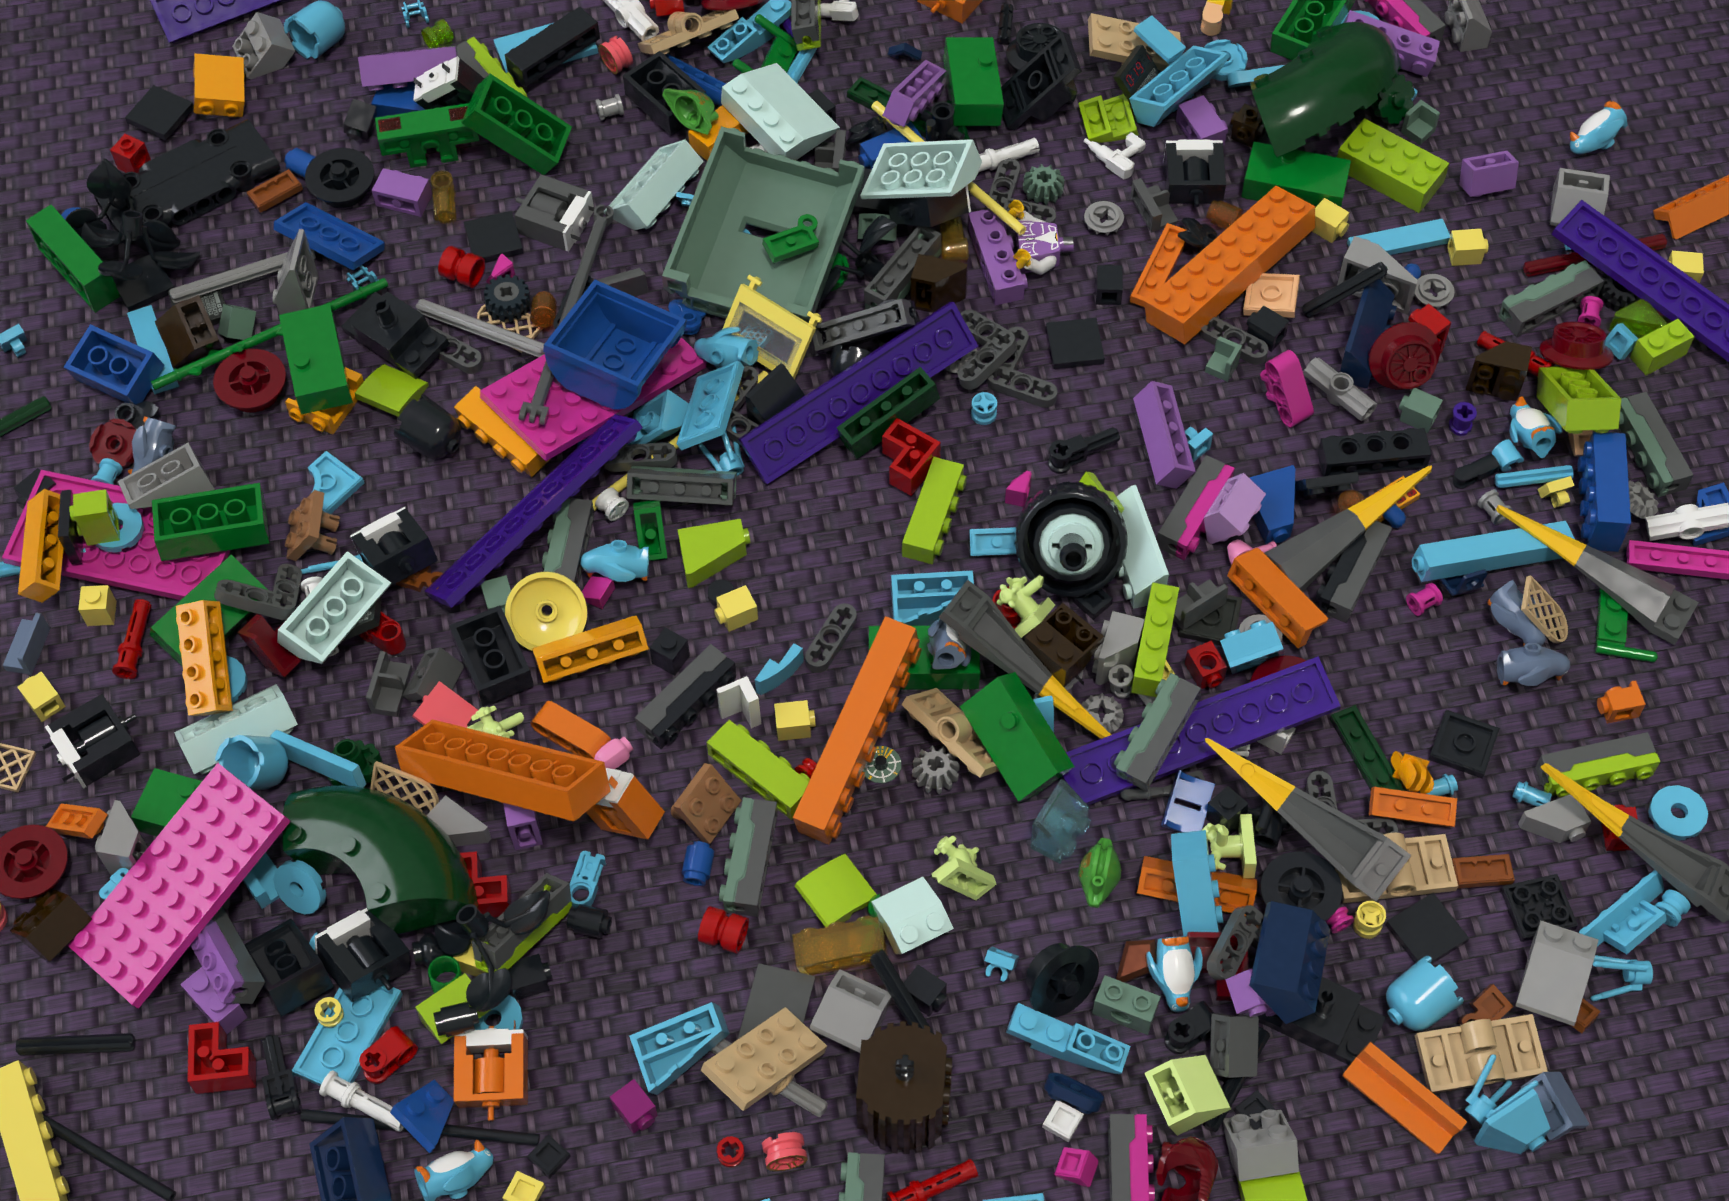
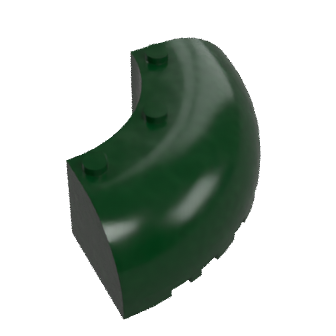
M1346 22L1333 27H1322L1316 31V34L1312 35L1310 45L1300 51L1295 59L1270 74H1261L1254 78V81L1250 83L1251 90L1276 157L1306 145L1305 140L1311 136L1318 135L1321 137L1327 134V131L1335 123L1341 126L1355 117L1354 111L1357 109H1367L1378 100L1377 94L1380 91L1382 93L1386 92L1393 85L1392 79L1399 76L1398 70L1401 69L1402 64L1393 41L1385 32L1363 22Z
M356 786L314 787L292 792L287 797L283 815L291 822L283 830V851L295 861L299 860L307 863L319 875H349V873L356 875L364 890L367 910L396 933L401 934L454 920L458 911L468 904H474L478 908L476 890L473 880L469 876L464 858L460 855L452 839L432 819L416 807L392 795Z

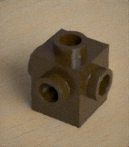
M1245 103L1239 112H1234L1230 121V125H1233L1231 139L1251 148L1253 147V142H1257L1259 137H1263L1266 131L1258 108Z

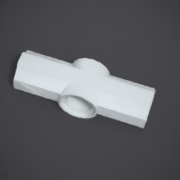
M603 0L613 10L620 25L623 28L629 27L642 41L652 38L659 33L658 26L646 14L639 0Z
M1723 503L1700 508L1693 504H1687L1678 507L1672 513L1645 517L1648 538L1650 541L1680 536V538L1688 540L1701 536L1705 531L1728 528L1729 504Z

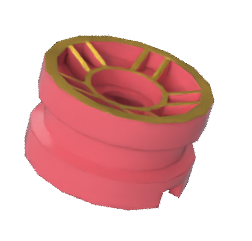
M617 35L610 38L609 42H603L599 45L600 57L611 73L618 74L622 71L623 67L628 68L633 64V57L628 46Z
M786 1132L778 1134V1138L773 1141L772 1137L765 1139L762 1142L763 1153L767 1154L765 1158L766 1169L770 1171H785L805 1164L808 1159L806 1150L802 1149L805 1145L803 1134Z

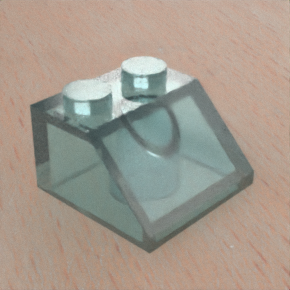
M1062 779L1059 781L1035 819L1032 827L1030 847L1061 864L1065 856L1070 857L1077 845L1075 839L1079 833L1083 835L1091 822L1088 818L1089 806L1066 781Z

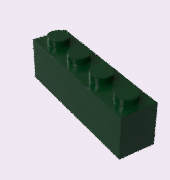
M919 367L836 427L843 444L856 459L860 458L882 442V435L896 418L908 423L937 402L940 396L936 384Z

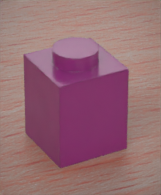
M635 1079L610 1096L612 1107L633 1134L639 1129L643 1131L649 1128L658 1116L655 1105Z

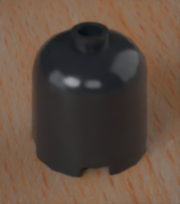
M424 394L421 395L420 401L413 399L404 408L398 418L402 423L399 429H394V436L432 460L441 459L449 453L453 454L460 446L461 426L459 421Z

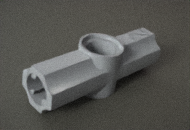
M1315 357L1304 369L1303 375L1327 394V400L1331 404L1343 406L1360 421H1366L1376 409L1377 403L1353 385V378L1343 372L1338 373L1322 359Z

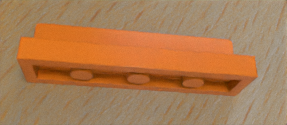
M1729 175L1653 210L1655 220L1668 221L1672 238L1679 239L1729 215Z
M1254 548L1234 558L1227 576L1297 648L1306 645L1313 629L1327 623L1328 617L1259 548Z
M1144 856L1137 893L1178 902L1172 861ZM1221 871L1211 872L1212 880H1218L1220 897L1215 898L1216 906H1222V911L1232 913L1235 908L1241 906H1254L1257 879L1243 878L1240 875Z
M1372 1042L1368 1043L1343 1073V1077L1435 1154L1441 1153L1450 1139L1460 1132L1467 1123L1463 1117Z

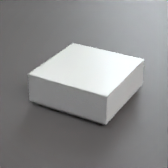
M1056 1101L1042 1128L1069 1142L1084 1114L1061 1101Z

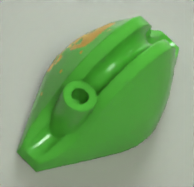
M664 89L662 96L676 118L685 127L708 135L712 128L711 123L719 118L718 113L714 111L715 106L712 99L697 90Z
M1101 838L1086 853L1079 866L1080 882L1090 907L1099 908L1117 886L1121 878L1120 861L1111 839Z

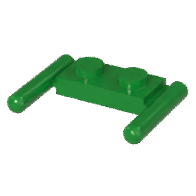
M761 14L756 15L755 22L776 37L761 68L777 63L787 73L797 52L794 38ZM735 59L732 63L733 67L741 73L754 70L740 59Z
M1599 588L1595 653L1655 662L1658 658V654L1655 651L1625 647L1628 611L1604 590Z

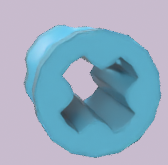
M104 458L99 463L100 469L97 475L93 476L91 480L114 485L116 477L122 473L123 468L118 462Z

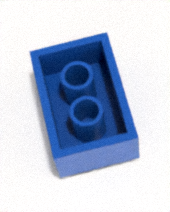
M90 324L64 365V368L75 380L123 402L136 405L143 402L152 387L150 381L158 377L165 365L153 352Z

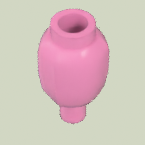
M624 736L621 739H612L597 751L594 759L603 761L606 768L616 769L629 759L633 747Z

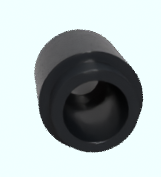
M583 904L578 906L572 905L567 917V928L573 929L574 933L602 938L604 933L608 934L612 923V917L608 916V910Z
M469 1001L440 1008L441 1011L433 1013L438 1036L446 1035V1037L474 1031V1024L480 1023L477 1010L472 1006L470 1007Z

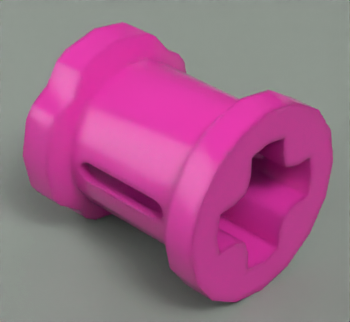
M1593 296L1582 298L1580 302L1582 311L1577 322L1599 327L1601 325L1599 314L1603 307L1602 299Z
M1428 583L1425 589L1417 593H1409L1406 596V601L1411 612L1416 616H1420L1429 607L1441 605L1443 596L1434 583Z

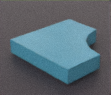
M327 451L307 467L315 480L313 491L317 490L324 493L322 511L332 514L364 484L361 476Z

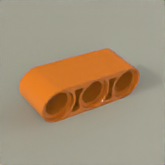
M546 701L530 722L532 728L540 735L574 755L594 759L597 751L611 740L601 729L552 701Z

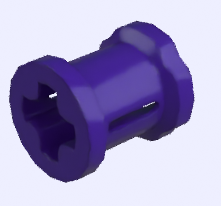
M1460 402L1453 408V418L1450 419L1448 426L1449 430L1455 435L1465 436L1472 430V421L1476 418L1477 411L1472 404Z

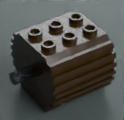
M900 1021V1026L894 1027V1022L887 1023V1029L881 1030L880 1026L875 1028L874 1035L868 1040L861 1039L856 1093L857 1129L865 1130L868 1134V1141L874 1145L875 1140L880 1143V1149L886 1151L887 1146L891 1148V1153L896 1154L898 1150H903V1154H910L911 1149H916V1153L922 1152V1147L928 1145V1150L933 1148L935 1140L942 1134V1125L948 1126L953 1057H947V1046L942 1041L941 1033L936 1030V1035L930 1032L929 1026L924 1025V1029L918 1027L916 1022H912V1026H906V1021Z

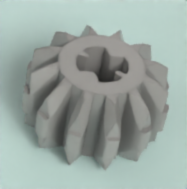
M932 745L929 753L921 749L919 752L920 758L913 760L915 768L912 769V776L916 778L918 788L926 785L925 790L927 793L933 788L940 795L942 787L950 790L952 782L958 781L959 774L957 772L960 765L955 761V756L950 753L946 754L944 746L940 751H935Z

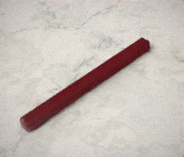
M1664 234L1638 239L1653 251L1663 249L1667 244ZM1576 252L1525 262L1523 271L1525 276L1529 277L1566 269L1571 264L1576 265L1586 259Z

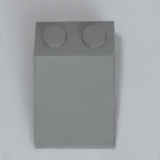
M304 229L298 230L284 259L283 267L278 270V287L274 289L272 298L273 303L277 305L279 314L312 308L319 275Z
M1354 236L1344 256L1337 285L1376 263L1383 262L1388 270L1387 275L1380 280L1395 294L1392 305L1397 306L1396 311L1408 315L1418 280L1379 244ZM1364 288L1352 295L1361 298Z
M189 443L182 445L118 481L131 509L152 507V500L215 490L203 465Z
M1540 921L1530 947L1515 1006L1574 1026L1594 962L1598 939Z

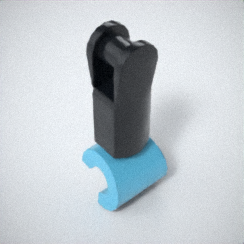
M1504 440L1494 448L1492 454L1457 468L1452 483L1456 488L1464 489L1476 481L1497 473L1499 468L1503 472L1510 471V464L1523 462L1524 458L1511 440Z

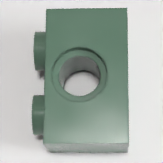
M1105 975L1095 998L1092 1014L1148 1035L1158 1010L1161 996Z

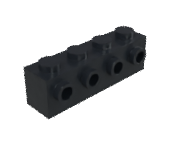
M582 7L576 8L506 53L505 60L508 72L523 86H528L599 40L598 22Z

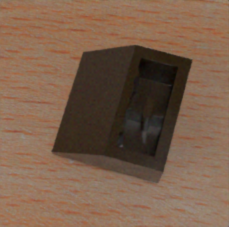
M918 254L911 275V301H914L915 308L934 313L949 302L958 303L966 299L968 264L956 260L941 259L932 255Z
M199 295L175 304L155 321L175 368L207 356L210 350L223 349Z
M1505 341L1477 355L1465 390L1476 394L1499 397L1503 400L1517 401L1528 371L1532 347Z
M1062 603L1025 636V643L1050 673L1065 687L1083 671L1103 641L1104 636Z
M54 889L39 895L35 900L36 905L29 912L20 914L13 923L15 926L10 930L13 935L37 955L49 962L92 920L69 895Z

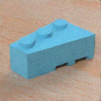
M973 570L891 575L893 619L909 626L933 624L936 620H939L938 617L967 580L974 584Z
M1206 830L1171 834L1172 864L1183 936H1187L1188 932H1219L1218 923H1224L1222 906H1216L1215 898L1220 897L1218 880H1212L1211 872H1216L1214 854L1209 855Z
M711 1002L632 1034L629 1037L648 1092L658 1095L730 1033L720 1006Z

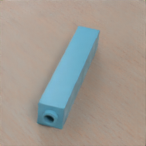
M1566 521L1542 524L1575 539ZM1522 528L1421 544L1412 558V567L1418 573L1421 582L1466 575L1484 569L1490 571L1561 559L1562 557Z

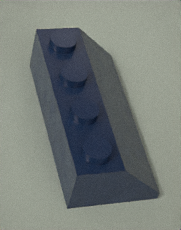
M1380 279L1366 286L1363 290L1340 368V372L1347 373L1353 378L1354 386L1368 389L1370 379L1376 380L1369 368L1371 348L1376 339L1391 327L1387 325V321H1393L1397 306L1392 305L1395 294Z
M1271 901L1266 904L1249 986L1285 1024H1288L1316 1011L1330 928L1326 921L1321 919L1311 909Z
M343 1117L309 1143L321 1201H392L373 1118Z

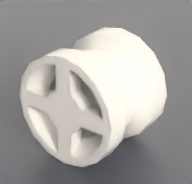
M608 488L598 496L595 506L598 510L604 511L605 516L610 521H615L625 514L629 502L623 497L620 498L616 489Z

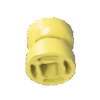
M1375 901L1363 902L1358 907L1354 918L1353 929L1355 933L1365 939L1376 937L1380 933L1386 919L1384 907Z

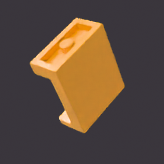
M194 53V113L243 117L245 102L244 58Z
M345 367L353 403L301 415L297 400L288 398L285 404L289 416L297 422L303 421L310 424L320 432L326 431L333 435L358 401L355 392L364 382L362 374Z

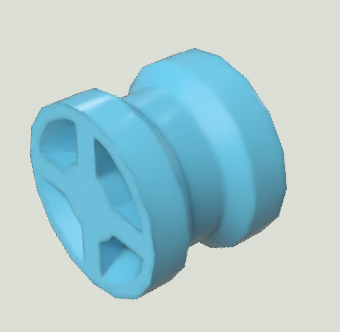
M981 392L973 397L971 409L973 421L980 425H988L995 421L997 417V399L994 395L988 392Z
M1666 890L1662 895V902H1657L1655 907L1666 913L1667 921L1664 924L1675 927L1682 920L1681 915L1686 914L1691 905L1686 897L1679 892Z

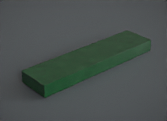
M862 77L847 91V98L872 111L874 110L871 106L875 101H879L886 107L891 96L890 91ZM919 112L915 121L910 122L913 123L921 136L926 138V122L920 119L921 113Z
M1356 705L1331 714V723L1370 790L1372 787L1406 791L1400 780L1392 777L1394 770Z

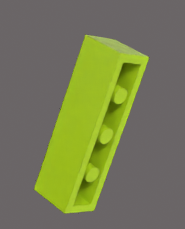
M933 457L902 542V557L933 565L936 555H941L944 546L943 534L949 533L952 523L950 518L951 512L956 513L960 497H957L959 490L964 491L967 476L964 475V464Z
M1152 582L1131 693L1157 697L1155 692L1163 678L1179 587Z
M728 720L707 741L708 755L762 798L777 802V809L792 820L810 778L804 773L799 774L793 770L791 764L785 758L775 756L766 743L752 738L744 726L741 724L736 725L731 720Z

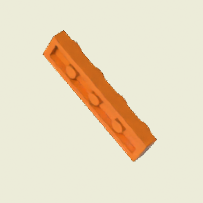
M1169 223L1166 224L1130 296L1131 303L1145 307L1144 301L1168 281L1187 243L1177 235L1187 229Z

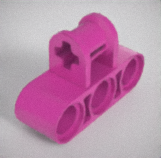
M1287 350L1265 363V370L1260 373L1261 380L1265 381L1267 388L1266 397L1268 400L1276 402L1281 420L1286 426L1292 428L1314 414L1301 364L1296 354L1291 350Z

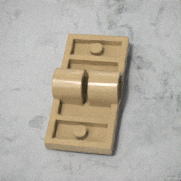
M736 9L716 10L702 17L696 13L674 12L668 18V31L637 44L642 53H648L650 56L659 51L667 54L670 52V47L676 45L678 48L690 44V39L698 37L701 39L711 35V30L720 28L722 30L733 25L732 21L739 19Z
M1093 13L1089 16L1090 56L1121 62V65H1123L1135 47L1143 45L1158 70L1163 71L1169 66L1134 32L1135 26L1139 23ZM1168 30L1181 42L1180 32Z
M934 688L906 696L901 705L909 712V715L924 725L932 737L939 739L947 747L950 754L958 757L967 765L968 770L972 774L981 778L999 771L963 711L939 689Z
M1401 833L1384 834V836L1411 854V857L1379 899L1457 890L1458 883L1446 834L1404 838V835ZM1335 868L1342 884L1343 903L1373 900L1351 884Z
M785 1007L704 1062L701 1071L744 1111L771 1092L773 1095H777L782 1092L792 1081L796 1073L825 1053L827 1045Z
M1533 1014L1493 1021L1490 1019H1480L1457 1027L1420 1032L1414 1035L1427 1089L1433 1094L1475 1087L1492 1054L1496 1055V1060L1484 1085L1536 1077L1542 1072H1548Z

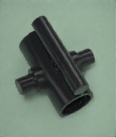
M938 102L932 106L931 114L924 111L920 116V119L926 122V142L950 141L953 139L963 140L965 134L958 131V127L954 125V108L950 103Z
M1265 799L1262 807H1248V814H1252V819L1256 823L1253 832L1255 844L1268 849L1278 847L1283 828L1288 829L1291 825Z

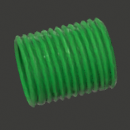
M443 955L435 958L430 963L428 975L433 992H438L462 975L459 962L455 958ZM453 972L456 974L454 979L449 982L442 983L436 981V978L441 973Z

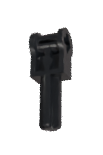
M1112 427L1085 439L1080 434L1068 440L1054 441L1049 448V469L1057 474L1066 473L1072 466L1086 461L1087 454L1120 440L1119 431L1117 428Z
M268 1035L262 1040L269 1075L262 1077L267 1109L273 1121L279 1115L292 1111L301 1112L302 1104L295 1075L292 1069L286 1070L280 1038L277 1035Z

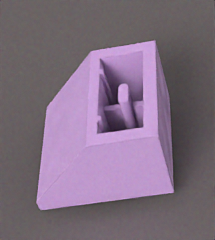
M1244 473L1227 480L1204 517L1206 537L1210 544L1226 541L1230 537L1240 536L1245 533L1249 528L1250 524L1248 522L1262 506L1261 501L1266 493Z

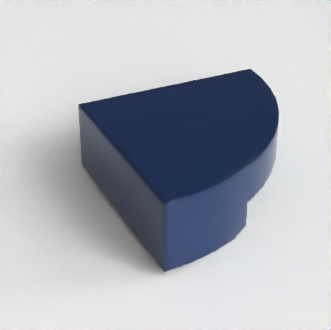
M901 43L889 47L888 55L895 59H899V56L910 57V61H916L921 59L922 51L907 43Z

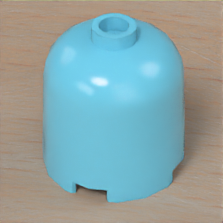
M318 0L287 18L284 22V31L286 34L290 33L293 39L292 45L301 56L306 59L309 57L316 59L343 37L345 22L339 8L330 2Z
M237 735L233 738H227L219 746L215 761H219L220 765L252 790L269 789L278 785L285 777L288 769V756L285 748L279 741L265 736Z
M1430 956L1421 958L1388 987L1386 1000L1390 1009L1387 1013L1396 1025L1402 1023L1410 1030L1423 1031L1463 1004V998L1460 996L1457 998L1454 993L1458 989L1454 980L1440 964L1434 967L1430 963L1432 961Z

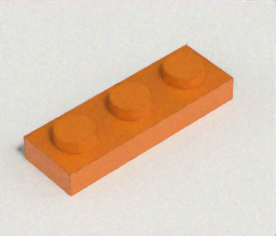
M1372 787L1369 816L1455 827L1457 798Z
M61 803L46 827L51 828L58 834L92 839L103 829L104 820L108 814L100 808Z

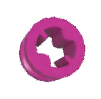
M1347 907L1337 909L1333 916L1326 921L1327 924H1331L1330 930L1332 933H1338L1354 922L1353 916L1347 914L1349 911Z

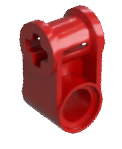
M382 611L380 612L379 626L359 634L362 639L374 644L390 655L401 653L407 643L400 624L386 616Z
M398 1026L391 1027L380 1039L361 1054L359 1062L364 1071L365 1078L374 1084L384 1082L416 1055L418 1046Z

